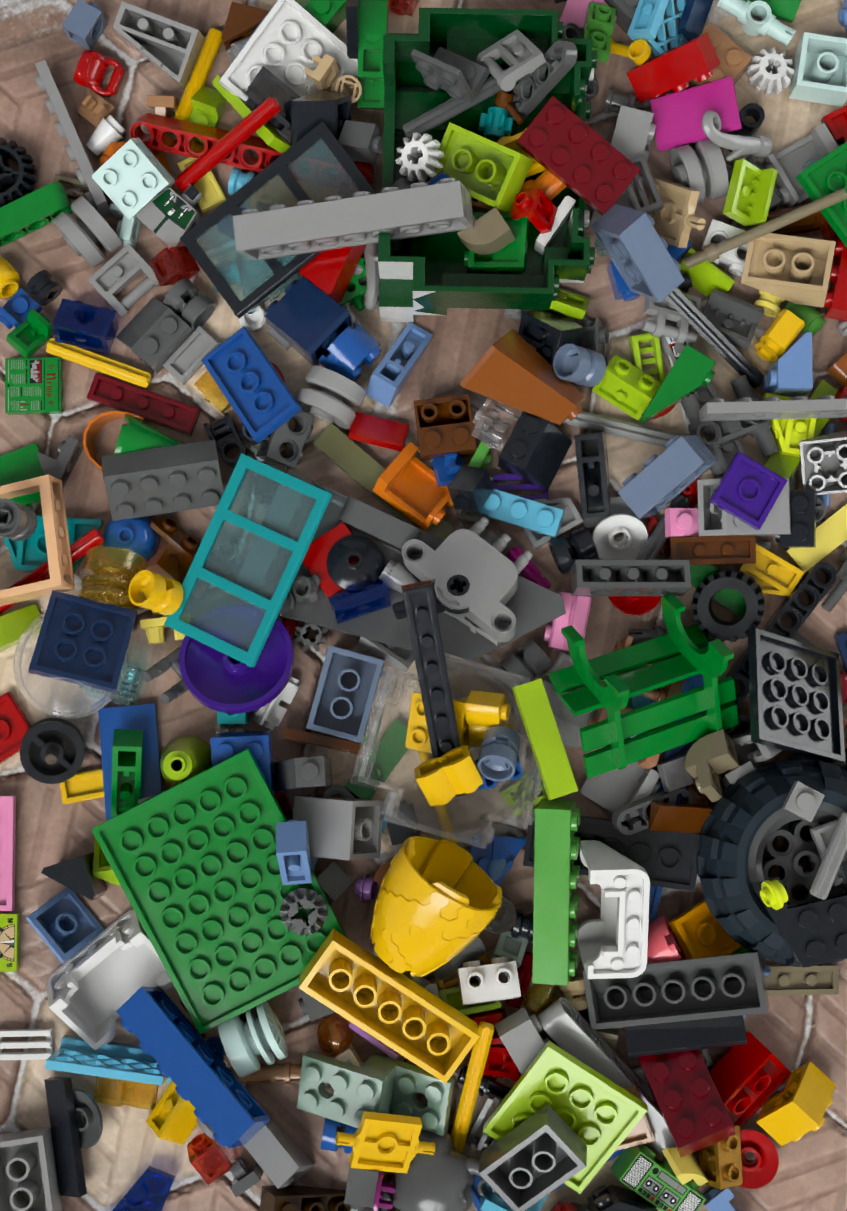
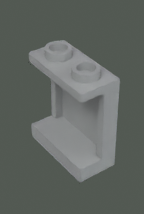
M825 123L814 128L811 135L775 155L773 153L769 154L762 163L763 169L774 168L778 171L775 187L780 193L781 204L786 205L787 208L799 206L811 199L796 177L839 147Z

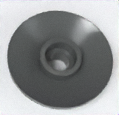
M74 1090L81 1148L87 1149L96 1145L101 1138L103 1130L102 1115L97 1102L89 1093L83 1090Z

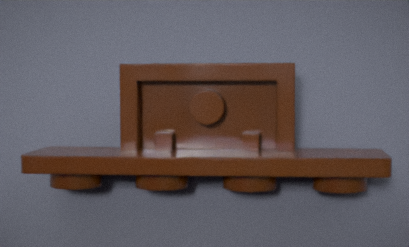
M162 515L150 524L154 531L170 543L157 564L182 585L200 543L197 538L185 532L173 518ZM211 554L205 569L235 583L239 574L225 566L217 555ZM200 579L193 595L200 599L207 592L211 584Z

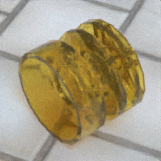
M107 546L90 548L86 553L84 571L89 576L82 578V588L79 590L78 597L136 610L138 606L132 604L129 599V585L136 573L145 570V558L137 553L121 548Z

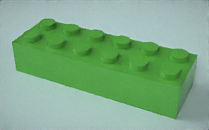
M542 798L535 808L532 983L568 986L570 977L575 976L576 968H578L579 954L578 950H573V947H576V940L579 937V922H574L577 911H579V894H575L574 889H577V883L580 880V865H575L580 849V837H575V831H578V826L581 823V808H576V800H548L547 798Z

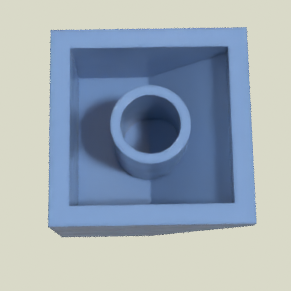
M806 332L766 372V375H763L762 392L797 397L805 396L813 388L812 332Z

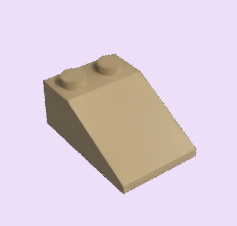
M769 233L748 243L741 283L794 304L824 308L836 241Z

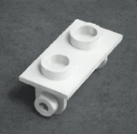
M290 677L286 687L274 700L254 710L255 716L253 720L271 730H274L275 726L278 727L287 711L279 703L281 700L288 704L292 702L299 689L297 686L299 680Z

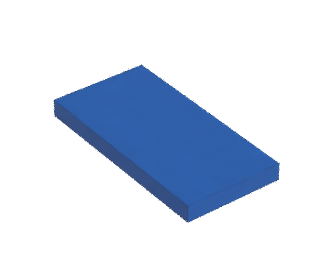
M245 326L201 359L257 443H260L302 410L293 394Z
M156 704L98 708L106 820L111 818L114 729L143 730L141 798L162 792Z

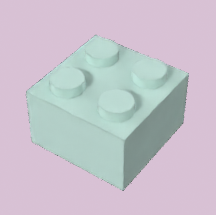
M804 32L796 46L793 65L794 75L791 79L789 99L843 107L847 101V38Z

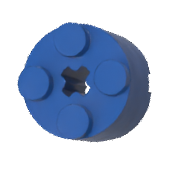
M355 321L352 328L348 326L327 348L330 351L326 356L327 358L322 355L318 362L324 368L356 382L361 376V368L365 364L370 367L379 358V353L382 351L379 348L381 344Z

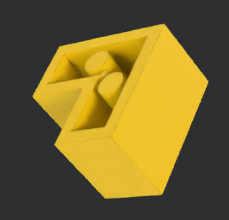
M809 1061L792 1071L783 1092L764 1103L756 1123L781 1146L791 1141L797 1142L805 1133L811 1130L815 1132L823 1125L825 1121L823 1116L833 1101L831 1096L836 1084Z

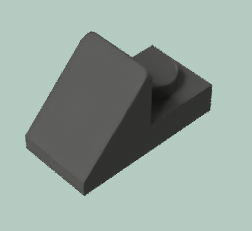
M69 435L67 440H63L58 447L57 460L37 451L44 475L49 474L62 480L64 488L84 448L83 443Z

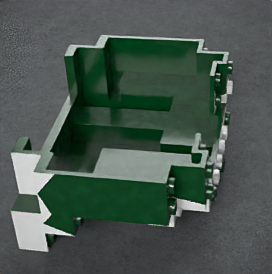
M419 7L418 34L386 33V35H383L384 125L382 189L392 187L395 181L400 178H408V175H401L399 170L402 165L396 164L395 161L401 157V153L396 148L405 147L403 138H406V135L403 131V125L452 98L447 91L441 88L434 90L423 82L424 78L415 68L416 64L410 55L413 49L434 58L439 47L477 63L476 60L479 53L517 29L543 55L556 41L561 40L574 43L577 47L576 63L524 119L521 125L513 121L511 136L523 132L531 124L552 96L585 123L586 119H590L591 102L586 101V89L588 81L594 78V68L597 66V50H592V39L562 38L563 22H558V10ZM501 57L495 60L503 70L509 67ZM547 67V70H546V79H547V77H548V71H549L548 67ZM531 85V88H530V97H531L532 89H533V86H532V85ZM497 93L426 133L432 136V140H437L441 144L448 124L451 122L483 137L484 132L478 130L481 113L487 114L488 108L498 107L495 104ZM544 171L527 177L524 183L528 180H536ZM568 187L564 188L551 200L556 208L559 207L565 196L568 195L575 199L576 203L571 214L550 245L545 247L543 255L534 250V245L540 235V231L529 220L526 271H500V274L471 273L469 268L465 266L464 261L465 250L469 249L464 246L457 234L459 231L392 241L390 233H379L378 267L380 276L379 310L381 322H414V315L447 316V308L549 310L551 302L556 301L557 293L559 292V282L584 283L586 274H591L592 265H594L595 247H590V237H584V227H589L590 216L589 210H585V201Z

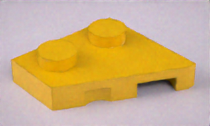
M756 544V563L741 564L738 571L745 572L749 577H753L755 582L760 585L763 594L790 596L804 574V571Z

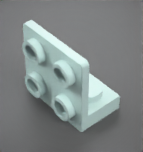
M131 138L92 175L94 181L127 219L133 218L162 190L171 187L175 183V179L140 138Z

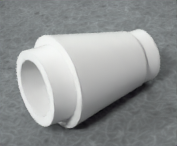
M109 115L106 119L103 117L86 145L94 154L99 156L111 142H118L123 139L122 135L126 130L112 115Z

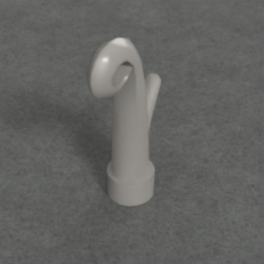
M708 110L703 115L701 123L705 136L713 143L733 150L726 156V161H732L737 157L745 155L766 158L770 154L772 141L768 136L759 134L742 136L720 132L722 123L717 112Z
M378 243L367 244L364 249L367 280L364 305L368 310L376 306L379 296Z

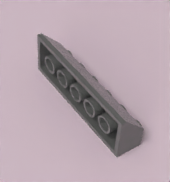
M758 952L647 963L645 971L634 978L587 979L585 970L582 971L591 1030L768 1013L770 1007L765 976Z

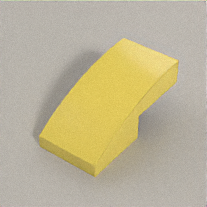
M671 1147L662 1150L682 1185L692 1179L698 1186L709 1182L692 1153L681 1158L677 1148Z

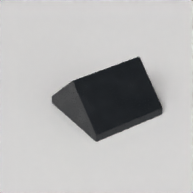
M94 852L44 867L41 872L91 901L103 896L107 891L105 881L93 875Z

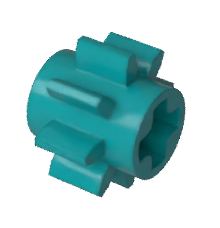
M490 107L487 114L481 113L478 130L484 132L483 137L497 142L505 135L511 136L513 118L508 117L509 112L506 109Z

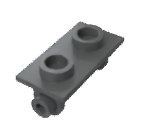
M595 318V325L592 321L583 322V327L585 328L581 347L589 348L602 354L607 367L608 359L605 354V344L609 341L608 328L598 318Z

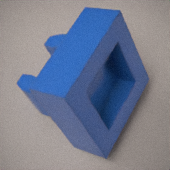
M448 453L443 457H434L432 466L437 487L449 486L463 465L461 455Z

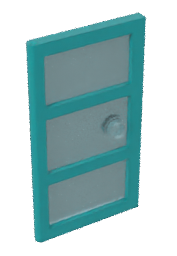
M241 453L183 581L184 595L181 606L175 613L168 615L164 625L246 664L248 667L254 668L333 494L328 490L324 491Z

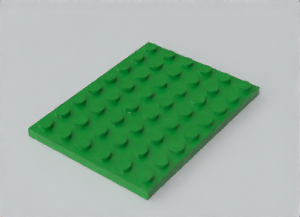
M249 748L91 829L199 1034L299 985L300 974L332 929L348 938L312 867V883L282 884L276 855V823L286 822L287 820ZM299 888L312 889L318 892L326 902V920L323 926L313 935L305 934L300 936L297 933L289 932L288 928L281 922L280 908L282 901L293 890ZM299 902V911L295 916H302L308 923V914L312 909H305Z

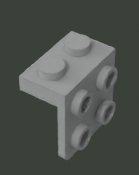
M634 762L621 770L615 769L592 778L587 777L580 788V792L614 813L621 806L655 794L661 784L658 780L660 774L652 768L647 770L637 766L638 762ZM624 815V816H625V821H627V822H628L630 819L635 818V817H630V816H628V815Z

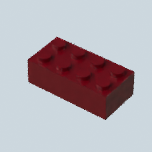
M699 1050L637 1057L681 1158L736 1135L733 1122Z

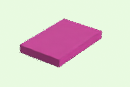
M732 76L650 100L651 110L654 113L653 123L656 125L655 136L659 152L706 139L707 137L704 134L701 122L703 115L708 110H713L720 116L722 123L720 132L728 133L742 129Z

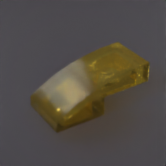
M97 1076L94 1099L98 1103L116 1107L127 1105L153 1110L156 1106L159 1085Z

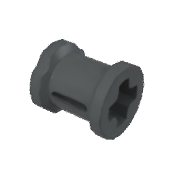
M609 87L603 113L608 111L619 113L621 105L633 108L636 94L632 93L629 96L614 92V89Z

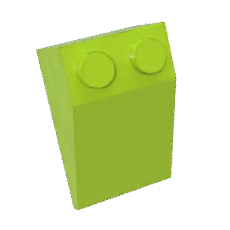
M449 122L438 149L444 152L445 155L438 159V162L443 164L444 168H435V172L437 175L443 170L452 178L461 181L471 197L504 212H511L515 196L520 193L533 159Z

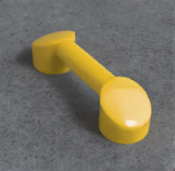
M611 37L610 54L630 58L637 66L647 61L651 54L652 48L644 39H637L630 46L614 42Z

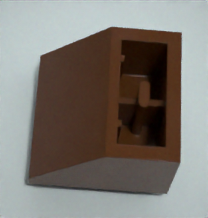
M469 394L414 401L421 462L431 461L434 457H443L448 453H457L461 457L475 454L476 442Z

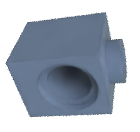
M77 0L62 24L67 37L88 50L93 49L107 26L103 10L91 1L86 3L82 0Z

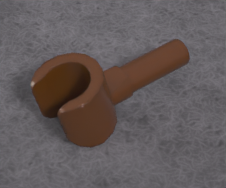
M513 90L498 92L495 104L500 108L507 109L517 124L521 125L524 120L512 104L515 92Z

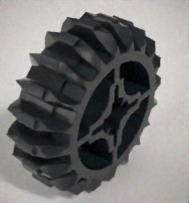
M2 137L0 138V207L25 196L27 193L35 191L31 184L38 183V179L34 175L37 173V168L33 164L34 160L31 155L27 154L23 146L18 147L15 141L11 140L7 143ZM12 159L18 162L19 171L9 168L7 160Z

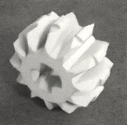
M775 47L771 48L769 53L763 48L758 56L754 55L752 57L750 66L746 70V75L750 76L748 85H756L755 94L760 92V90H764L765 97L770 96L771 92L777 96L781 94L783 89L789 87L790 79L794 75V69L790 68L793 63L792 59H784L785 51L779 55L776 53Z
M417 132L413 133L412 140L407 137L403 138L404 148H396L401 153V157L395 160L396 164L402 165L399 172L401 175H408L409 181L415 182L419 180V182L427 183L428 176L431 178L436 176L435 168H444L443 164L438 162V159L445 156L444 152L438 150L441 144L437 140H432V136L427 133L423 134V136Z

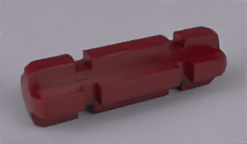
M530 952L524 953L522 965L517 969L521 997L506 1000V1004L514 1008H520L524 999L522 995L526 994L532 978L533 953Z

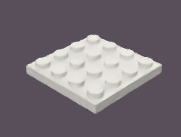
M277 0L218 83L231 94L238 96L245 102L248 98L243 93L262 66H264L299 96L303 97L318 91L313 81L307 77L304 71L305 67L310 70L316 69L317 65L312 60L313 55L319 56L322 59L325 54H328L335 58L340 70L336 80L344 75H352L358 79V59H348L347 46L295 0ZM275 128L291 143L292 128L290 130L283 128L281 131Z

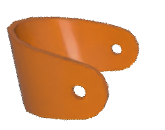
M109 411L97 415L88 423L83 433V447L87 457L102 471V466L97 462L94 453V443L99 430L108 422L124 419L125 414L131 415L142 422L144 421L143 417L122 411Z

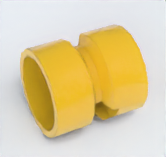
M141 570L132 578L128 594L132 604L167 616L172 615L179 609L183 601L184 591L181 583L174 579L149 570Z

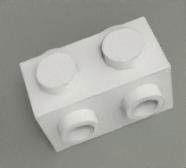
M498 957L491 959L492 964L480 966L479 960L464 962L463 968L457 970L462 1006L521 997L516 961L509 962L508 957ZM499 974H504L507 977L506 983L499 981ZM476 978L479 982V986H471L469 983V979Z

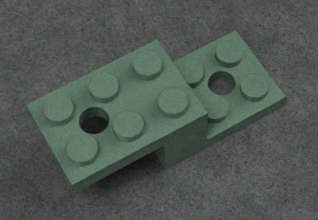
M307 1051L302 1059L297 1108L355 1128H359L364 1111L420 1117L422 1122L421 1129L444 1136L448 1130L455 1078L450 1077L445 1084L421 1067L374 1053L361 1067ZM323 1082L331 1085L334 1090L333 1094L325 1090ZM416 1093L424 1094L428 1104L419 1102Z

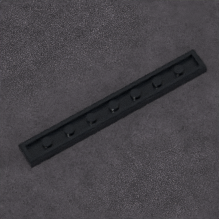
M431 580L402 585L401 587L432 757L437 758L452 749L460 747L433 585ZM466 793L458 794V795H456V796H454V797L463 796V795H468V794H466Z

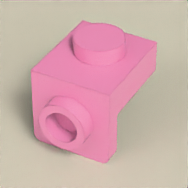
M697 508L665 509V537L699 536Z

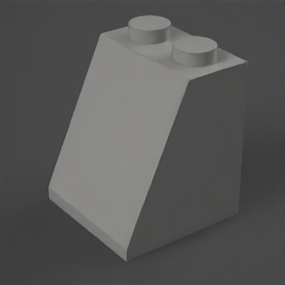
M294 796V805L292 807L293 820L306 821L310 856L349 861L380 858L383 800Z

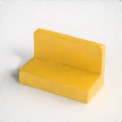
M172 1080L147 1118L146 1123L158 1138L183 1145L198 1124L197 1117L194 1114L196 1108L189 1100L185 1101L178 1095L175 1090L177 1085Z

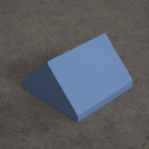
M68 887L26 918L61 963L72 958L105 930L75 892Z

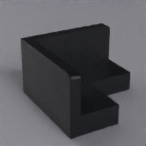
M551 310L522 311L518 334L527 343L535 346L536 351L553 366L554 356L561 346L565 344L581 346L585 327Z

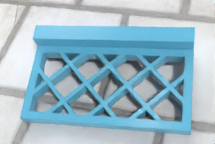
M639 0L627 35L632 40L644 39L651 46V52L655 56L667 52V43L669 42L671 49L683 44L685 37L679 31L677 33L676 18L679 17L680 22L686 5L685 0H677V13H675L673 0ZM666 22L668 23L669 37L667 38L664 25Z
M65 1035L62 1037L60 1048L46 1060L45 1069L155 1085L172 1082L170 1077L166 1078L157 1069L156 1065L158 1062L152 1055H147L139 1046L109 1042L100 1046L95 1051L82 1038Z

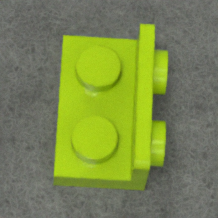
M614 355L606 367L603 379L594 386L592 391L636 420H639L659 390L661 383L632 365L629 361Z

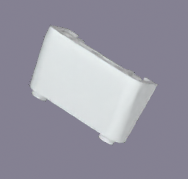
M596 840L580 841L579 855L581 862L589 870L590 884L597 883L601 886L600 919L586 920L579 926L577 947L587 979L638 977L645 971L647 966L649 876L642 866L604 843Z
M130 910L50 976L47 981L49 1008L96 1051L100 1046L109 1043L114 1038L116 1019L120 1017L116 1011L142 986L156 987L158 985L163 990L175 987L135 911Z

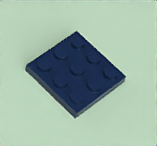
M52 590L30 662L29 673L116 693L137 611Z

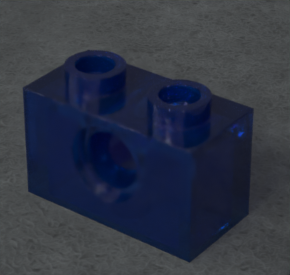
M62 299L52 323L56 342L107 354L110 352L119 329L117 311L110 310L107 307H97L67 299Z

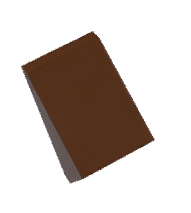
M232 2L222 35L226 52L231 48L232 43L251 36L269 11Z

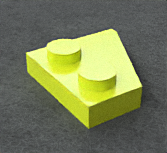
M765 393L763 395V399L768 397H779L780 400H790L791 398H793L771 393ZM816 418L771 420L772 430L780 454L800 457L799 441L814 437Z

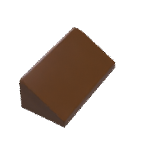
M651 801L648 830L700 833L708 816H711L710 813L713 808L705 804Z

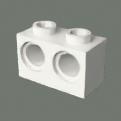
M712 219L699 252L704 250L703 247L711 244L710 242L712 241L720 243L745 232V230ZM748 243L719 255L720 258L711 263L716 267L721 266L729 269L728 271L733 275L742 276L745 260L738 257L737 251L742 250L747 253Z

